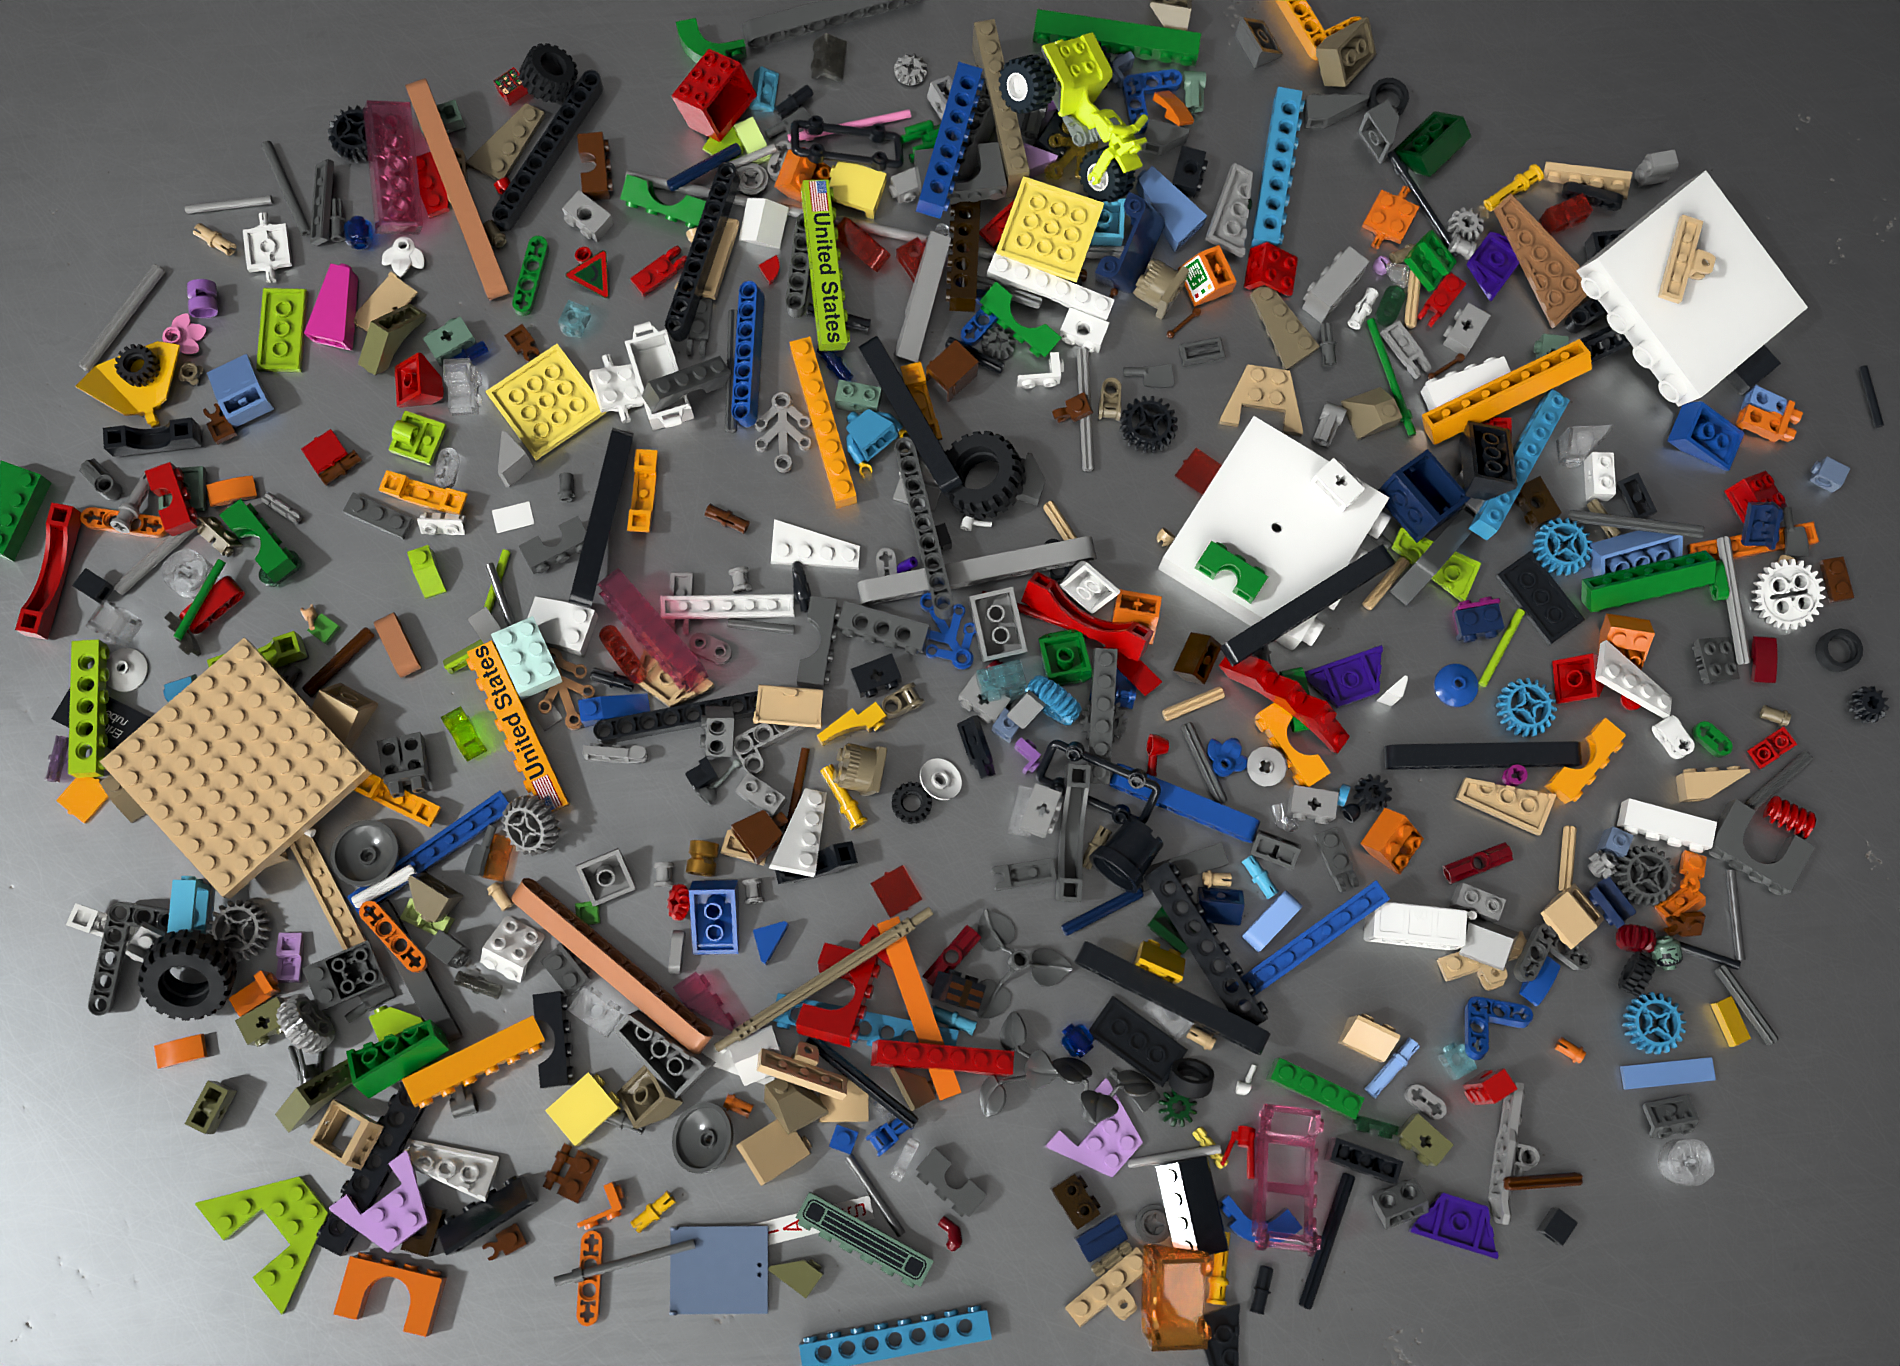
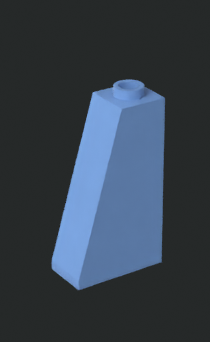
M1151 166L1147 171L1144 169L1138 175L1136 190L1140 197L1164 217L1165 224L1162 233L1171 248L1176 252L1204 226L1207 215L1154 166Z

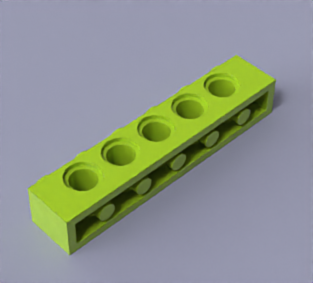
M99 639L71 641L68 774L76 778L104 776V770H106L100 761L106 757L105 747L108 745L105 725L108 724L106 703L109 701V693L106 690V681L109 680L107 659L110 657V650L107 644ZM95 660L94 666L88 669V664ZM94 682V687L87 691L88 685ZM93 704V710L87 713L88 706ZM93 726L91 734L86 735L87 729ZM92 748V754L86 758L87 750Z

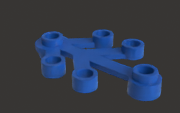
M925 593L920 599V607L925 612L930 613L941 631L940 633L931 630L928 639L946 643L952 650L939 649L936 645L930 644L926 647V656L930 659L939 657L951 660L957 669H968L973 663V654L969 649L972 637L976 634L974 623L969 622L964 625L963 632L965 635L961 647L956 640L961 618L965 615V607L961 604L954 606L949 629L945 620L935 615L933 605L931 607L925 606L924 603L926 601H931L930 593ZM961 608L963 613L958 615L955 613V609ZM971 626L974 628V632L968 633L966 628ZM930 648H934L936 650V653L934 655L928 653V650ZM965 656L967 660L962 663L958 658Z

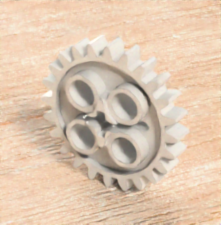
M1781 559L1779 564L1772 562V568L1764 567L1763 569L1766 574H1758L1761 581L1753 582V584L1758 586V589L1751 591L1757 594V597L1752 599V602H1758L1759 604L1754 610H1762L1759 618L1767 617L1766 624L1773 623L1774 628L1781 626L1784 630H1788L1789 626L1791 629H1797L1798 625L1805 627V620L1813 622L1814 620L1811 615H1819L1820 613L1816 608L1824 606L1819 602V599L1826 598V596L1820 594V591L1824 590L1825 587H1819L1818 585L1823 579L1815 578L1818 571L1810 572L1812 565L1804 566V561L1796 562L1795 559H1789L1788 562L1786 559ZM1797 576L1800 578V585L1798 587L1794 583ZM1775 580L1779 583V588L1776 591L1773 588ZM1804 589L1807 590V592L1804 594L1789 595L1787 597L1770 599L1771 595L1789 593L1790 591H1801ZM1800 598H1802L1804 601V605L1802 608L1798 606V601ZM1778 602L1782 603V610L1780 612L1776 608Z

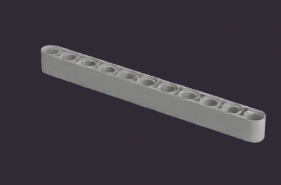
M1086 536L947 563L945 568L950 588L955 589L1036 573L1037 571L1041 572L1072 566L1080 561L1091 562L1096 560L1097 557L1092 537ZM924 568L866 579L857 583L863 606L929 593ZM936 584L934 587L942 588L944 585Z

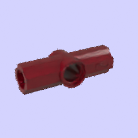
M1504 842L1443 866V874L1451 885L1512 861L1513 853L1510 846ZM1474 858H1478L1482 862L1481 869L1475 867Z
M966 925L923 974L922 978L934 987L938 971L948 973L949 969L954 970L982 937L973 928ZM949 951L956 952L958 960L955 963L947 962L945 958L946 953Z

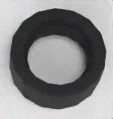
M1395 78L1378 80L1372 86L1367 102L1369 110L1380 104L1376 99L1377 93L1382 90H1389L1399 97L1400 104L1396 109L1399 116L1403 114L1409 101V91L1406 85Z
M1839 628L1819 638L1815 653L1818 661L1824 668L1829 671L1842 672L1860 662L1863 656V646L1855 633ZM1839 638L1845 641L1850 649V659L1848 661L1840 663L1832 658L1828 650L1830 640Z
M1180 1058L1174 1061L1169 1074V1086L1173 1091L1184 1097L1194 1099L1209 1095L1214 1082V1071L1211 1066L1193 1058ZM1184 1076H1191L1199 1080H1191Z

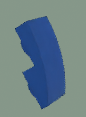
M1547 955L1535 980L1523 982L1519 994L1533 1005L1538 1006L1552 987L1561 966Z

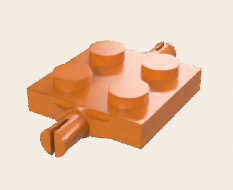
M1402 186L1398 196L1384 190L1380 191L1362 228L1376 235L1371 244L1373 248L1376 245L1375 249H1379L1383 240H1391L1401 244L1420 207L1406 200L1410 192L1409 187L1406 189V186Z

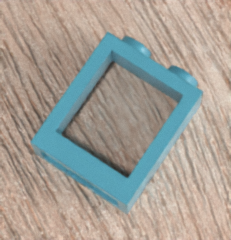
M181 876V880L172 881L167 933L172 931L178 933L182 929L193 932L195 929L201 930L200 933L206 934L211 885L203 883V879H196L194 876Z

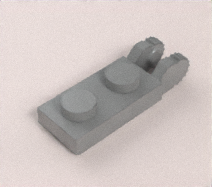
M1399 320L1381 331L1380 335L1402 364L1407 367L1408 372L1413 378L1418 379L1421 377L1419 369L1414 364L1415 360L1418 361L1419 366L1425 372L1431 370L1430 363L1423 355L1424 352Z
M671 572L669 596H692L693 573ZM670 619V633L675 634L677 630L676 619ZM684 619V634H689L690 619Z
M590 743V746L583 745V755L586 760L644 764L648 758L647 750L638 745H633L630 749L623 745H612V747H603L599 743Z

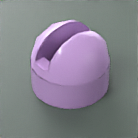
M1380 256L1373 263V270L1380 275L1386 274L1391 267V261L1387 256Z

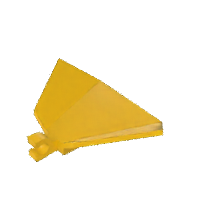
M160 341L145 346L157 356L160 362L158 364L160 371L156 370L159 374L158 377L153 376L152 379L155 381L152 383L148 380L147 386L142 384L141 387L131 386L124 381L116 372L117 369L114 364L118 363L115 361V358L94 366L75 386L124 416L145 415L147 423L152 428L158 427L161 424L155 411L161 409L160 405L168 398L181 346ZM136 360L131 366V372L139 371L144 365V360Z

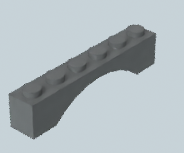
M1094 648L1092 658L1090 730L1087 752L1111 762L1118 649ZM1086 761V765H1091L1090 783L1110 784V771Z
M1065 764L1055 900L1081 902L1083 835L1090 788L1091 765Z

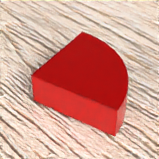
M777 255L758 265L769 285L776 280L779 273L780 264Z

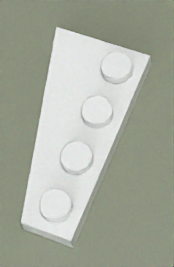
M413 1139L407 1140L403 1152L406 1150L410 1152L414 1170L486 1202L500 1163V1157Z

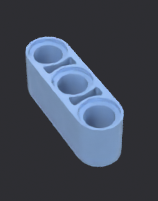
M1285 890L1242 937L1257 952H1260L1303 905Z

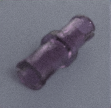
M55 736L52 754L48 756L50 762L44 780L60 783L63 766L68 760L66 758L69 746L68 737Z

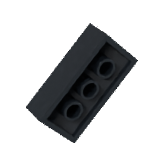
M1468 421L1459 440L1465 496L1487 501L1516 489L1517 478L1510 429Z
M1208 1156L1157 1166L1156 1170L1177 1262L1228 1251L1229 1248Z
M516 1175L503 1183L505 1185L504 1188L496 1191V1189L489 1191L486 1202L481 1201L476 1205L474 1201L462 1209L463 1214L458 1217L452 1215L442 1221L443 1226L437 1229L446 1256L461 1251L536 1203L538 1200L525 1177L517 1178Z

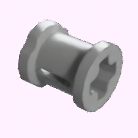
M1456 234L1448 250L1451 253L1456 252L1464 256V259L1469 260L1476 249L1477 243L1474 241L1469 242L1462 239L1459 234Z
M737 567L729 570V575L732 576L734 584L733 592L736 594L752 590L747 575L749 572L748 567Z
M654 863V868H656V882H654V886H673L672 867H674V863Z
M761 878L742 881L746 894L744 904H757L765 901L761 893Z

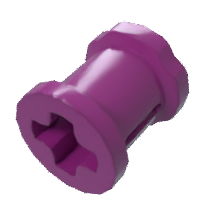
M1512 765L1503 772L1502 782L1504 785L1517 787L1526 781L1528 773L1522 765ZM1517 774L1518 778H1512L1511 775Z

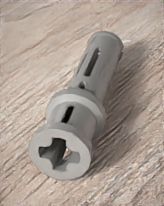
M145 472L127 502L120 505V512L117 517L110 522L111 526L121 533L130 532V525L134 519L139 517V508L150 492Z

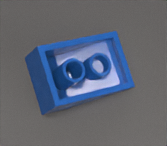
M1699 401L1682 405L1667 441L1684 453L1729 471L1745 433L1704 402Z
M738 880L692 881L689 888L693 955L738 954Z

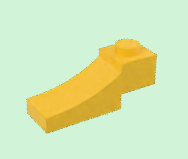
M876 702L859 715L852 708L817 735V739L824 746L837 737L859 730H867L869 733L873 730L877 732L885 726L886 723L884 721L887 720V715Z

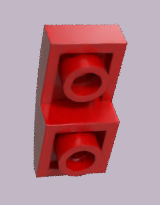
M1783 726L1748 749L1747 753L1758 768L1762 769L1779 758L1780 755L1796 746L1797 743Z

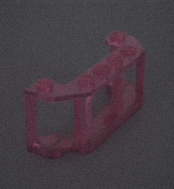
M1264 1104L1260 1110L1259 1132H1256L1255 1178L1253 1182L1252 1236L1256 1237L1254 1243L1255 1250L1265 1251L1266 1248L1301 1251L1307 1252V1256L1310 1257L1317 1250H1320L1321 1235H1317V1219L1313 1217V1208L1317 1206V1194H1314V1185L1317 1184L1318 1172L1314 1171V1162L1318 1160V1148H1315V1139L1319 1133L1323 1132L1324 1119L1320 1118V1110ZM1274 1112L1312 1116L1308 1135L1303 1137L1271 1133ZM1268 1143L1305 1149L1304 1185L1267 1181ZM1267 1192L1298 1195L1304 1198V1232L1302 1235L1268 1231V1224H1266ZM1269 1238L1301 1242L1304 1245L1269 1241Z

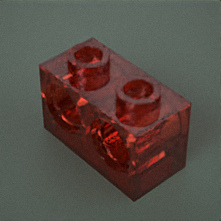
M1584 193L1546 209L1539 221L1543 228L1551 236H1554L1585 222L1593 212V209Z
M918 237L896 249V258L913 284L926 243H922ZM916 252L919 256L912 257L909 254Z

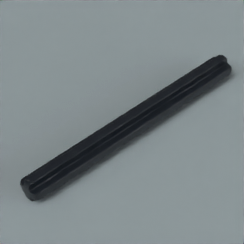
M812 1037L807 1038L806 1043L817 1046L819 1056L909 1128H913L916 1125L918 1117L850 1062L822 1040Z
M1349 1173L1342 1174L1299 1301V1306L1308 1310L1312 1309L1355 1182V1176Z

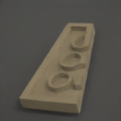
M527 103L523 105L466 161L467 166L496 181L508 177L544 120L545 112Z
M1263 285L1251 292V300L1260 319L1263 320L1268 337L1271 338L1274 344V350L1282 362L1283 370L1291 369L1319 349V344L1274 289Z

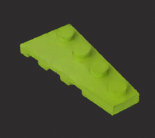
M1401 527L1391 549L1414 565L1434 541L1423 538L1416 543L1408 532ZM1455 551L1431 579L1460 602L1466 601L1481 563Z

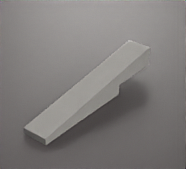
M934 231L929 233L904 313L906 317L894 356L918 362L950 245V237Z
M487 607L467 618L484 644L491 640L494 642L491 634L501 630V627ZM543 690L541 693L523 699V701L542 729L546 731L563 720V717L553 703L550 713L542 714L539 711L538 704L546 696ZM543 703L541 705V709L548 710L549 705L547 703Z

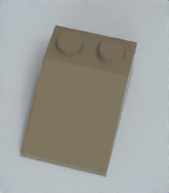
M1363 17L1326 37L1317 46L1316 57L1319 61L1320 74L1324 86L1346 87L1376 55L1369 17Z

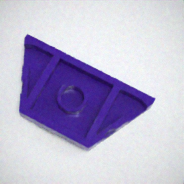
M1489 232L1466 265L1488 300L1492 301L1516 269L1519 261L1506 236L1500 233Z
M1380 645L1305 672L1306 680L1336 708L1376 695L1380 692L1379 678L1382 667L1381 653L1383 652V647Z
M1441 1192L1429 1205V1213L1420 1216L1409 1228V1232L1494 1259L1499 1257L1498 1251L1495 1249L1493 1227L1490 1225L1488 1206Z

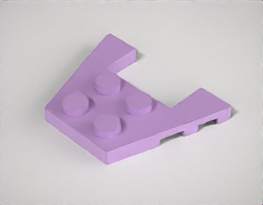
M1105 1078L1094 1091L1097 1093L1101 1092L1102 1095H1110L1113 1088ZM1115 1094L1113 1098L1119 1105L1118 1112L1114 1116L1098 1123L1078 1146L1060 1130L1045 1146L1109 1177H1113L1140 1147L1143 1141Z
M408 1150L388 1163L402 1184L363 1214L349 1194L329 1207L331 1212L387 1253L391 1252L429 1223L423 1197L416 1180V1172L411 1162V1154Z

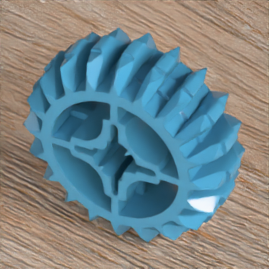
M1557 518L1554 521L1549 520L1535 534L1537 539L1533 541V545L1536 546L1533 549V553L1539 554L1536 559L1537 561L1542 560L1541 566L1543 568L1549 567L1548 573H1552L1555 570L1556 576H1560L1562 572L1565 576L1570 575L1571 572L1575 574L1579 569H1583L1586 566L1585 562L1591 559L1589 554L1592 552V548L1589 547V544H1592L1593 541L1586 539L1590 536V533L1584 534V526L1578 528L1577 521L1570 524L1569 518H1565L1563 522L1561 518ZM1556 532L1565 533L1569 536H1562L1560 533L1557 534ZM1565 542H1568L1564 546L1565 548L1558 552V550L1561 548L1560 546L1563 545ZM1548 544H1549V545L1551 546V548H1552V551H1551V552L1549 551ZM1557 557H1562L1566 561L1569 560L1570 562L1558 560Z
M1035 676L1025 689V692L1030 690L1046 704L1041 711L1060 724L1071 725L1077 720L1082 711L1079 702L1070 693L1047 677Z
M1521 678L1517 679L1515 683L1511 681L1508 683V687L1501 689L1503 694H1499L1497 697L1501 702H1498L1495 707L1501 709V711L1497 712L1496 716H1503L1504 719L1500 721V724L1507 723V731L1514 728V735L1516 736L1520 732L1523 737H1527L1529 734L1532 737H1535L1537 733L1542 734L1545 732V728L1551 727L1550 721L1556 718L1552 714L1558 709L1552 706L1556 699H1550L1549 697L1553 691L1546 693V685L1543 684L1539 687V680H1535L1533 683H1531L1530 678H1526L1524 682ZM1517 692V705L1511 707V699L1514 693ZM1530 694L1534 695L1538 700L1533 699ZM1524 704H1525V706L1528 705V707H1532V708L1529 709V710H1528V709L1525 710L1524 708L1519 709V708L1522 707ZM1541 708V717L1536 723V710ZM1515 715L1520 716L1523 722L1518 720Z
M1649 992L1647 996L1641 994L1639 999L1633 998L1631 1000L1633 1005L1626 1006L1630 1013L1623 1014V1017L1628 1019V1022L1622 1024L1623 1027L1629 1028L1625 1035H1632L1630 1043L1635 1044L1638 1042V1050L1645 1048V1053L1651 1054L1654 1052L1655 1055L1661 1054L1662 1051L1668 1053L1670 1048L1678 1047L1676 1041L1681 1042L1683 1040L1679 1033L1686 1032L1684 1028H1681V1024H1686L1687 1022L1684 1019H1680L1684 1012L1676 1010L1679 1004H1671L1672 998H1664L1663 993L1655 995L1654 992ZM1650 1004L1655 1005L1663 1011L1656 1014L1646 1006ZM1639 1017L1642 1019L1641 1027L1639 1026ZM1653 1019H1657V1020H1656L1657 1024H1655V1025H1657V1027L1651 1028V1027L1653 1026V1025H1652V1023H1653L1652 1020H1653ZM1668 1019H1669V1029L1667 1028V1025H1666ZM1654 1033L1656 1036H1660L1662 1041L1654 1042L1648 1039L1646 1035Z

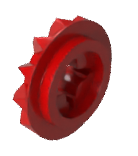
M684 884L673 885L672 890L669 891V899H667L668 914L673 920L681 921L686 917L690 908L689 891Z

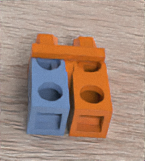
M1755 385L1746 392L1741 406L1742 410L1738 414L1735 426L1740 430L1746 429L1774 443L1779 439L1790 442L1795 438L1797 431L1788 427V423L1790 422L1795 425L1799 423L1803 412L1794 408L1796 402L1787 401L1785 398Z

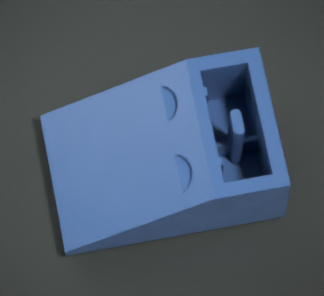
M247 354L207 372L217 402L226 420L234 428L274 410Z

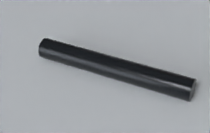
M1864 365L1859 367V372L1875 428L1884 426L1868 366Z
M1679 941L1682 952L1721 965L1726 964L1728 967L1736 970L1740 968L1741 962Z

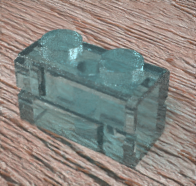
M1020 660L977 670L975 674L982 700L988 699L989 702L1002 698L1001 695L1010 693V696L1023 693V689H1026L1027 686Z

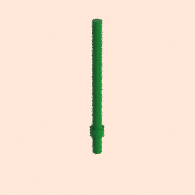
M1370 318L1366 322L1394 399L1403 417L1400 422L1404 423L1408 437L1415 436L1417 433L1411 420L1413 418L1411 410L1407 409L1375 318Z

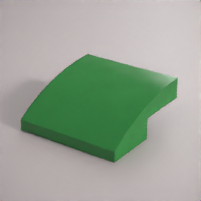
M1433 230L1428 231L1404 259V262L1428 292L1437 287L1442 277L1449 274L1457 262Z

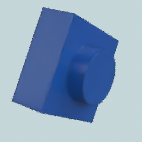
M837 1124L829 1147L851 1155L859 1132Z

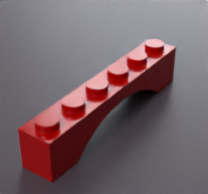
M51 503L46 520V543L41 571L30 597L20 610L15 628L16 631L25 636L44 640L49 638L81 525V512L74 506Z
M1038 571L1028 580L1021 600L1030 608L1037 609L1049 618L1066 624L1067 627L1085 634L1090 639L1101 642L1110 649H1118V652L1137 662L1146 652L1154 633L1153 630L1135 621L1125 623L1110 622L1089 615L1069 600L1057 581Z
M878 1039L872 1042L871 1066L939 1069L1008 1077L1013 1075L1014 1051Z

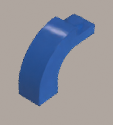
M1225 1194L1218 1200L1222 1204L1219 1208L1228 1219L1230 1217L1233 1218L1227 1224V1227L1239 1237L1254 1243H1280L1291 1238L1303 1228L1286 1208H1283L1267 1221L1254 1222L1245 1216L1229 1195Z

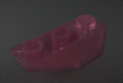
M694 972L673 987L685 1007L730 1031L734 1029L735 1020L729 1012L726 1014L720 1007L723 1005V1002L717 993L711 994L707 988L711 984L704 974L699 975L697 972Z

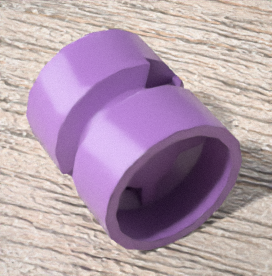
M207 279L189 281L187 283L189 314L196 318H212L218 315V302L215 299L217 297L216 283Z

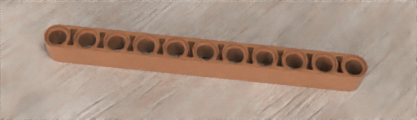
M424 78L406 84L407 92L487 297L490 301L510 294L428 82Z
M530 878L522 879L511 898L521 910L686 1049L695 1054H700L714 1035L712 1029L540 884Z

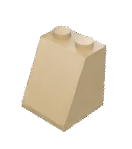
M338 683L320 689L312 709L351 750L377 708L378 703L346 685Z
M778 1119L736 1145L761 1186L811 1154L809 1149L812 1148L805 1135L801 1137L798 1131L788 1134Z

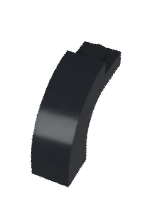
M853 842L833 844L818 852L814 877L775 870L778 885L822 877L857 864L858 861Z

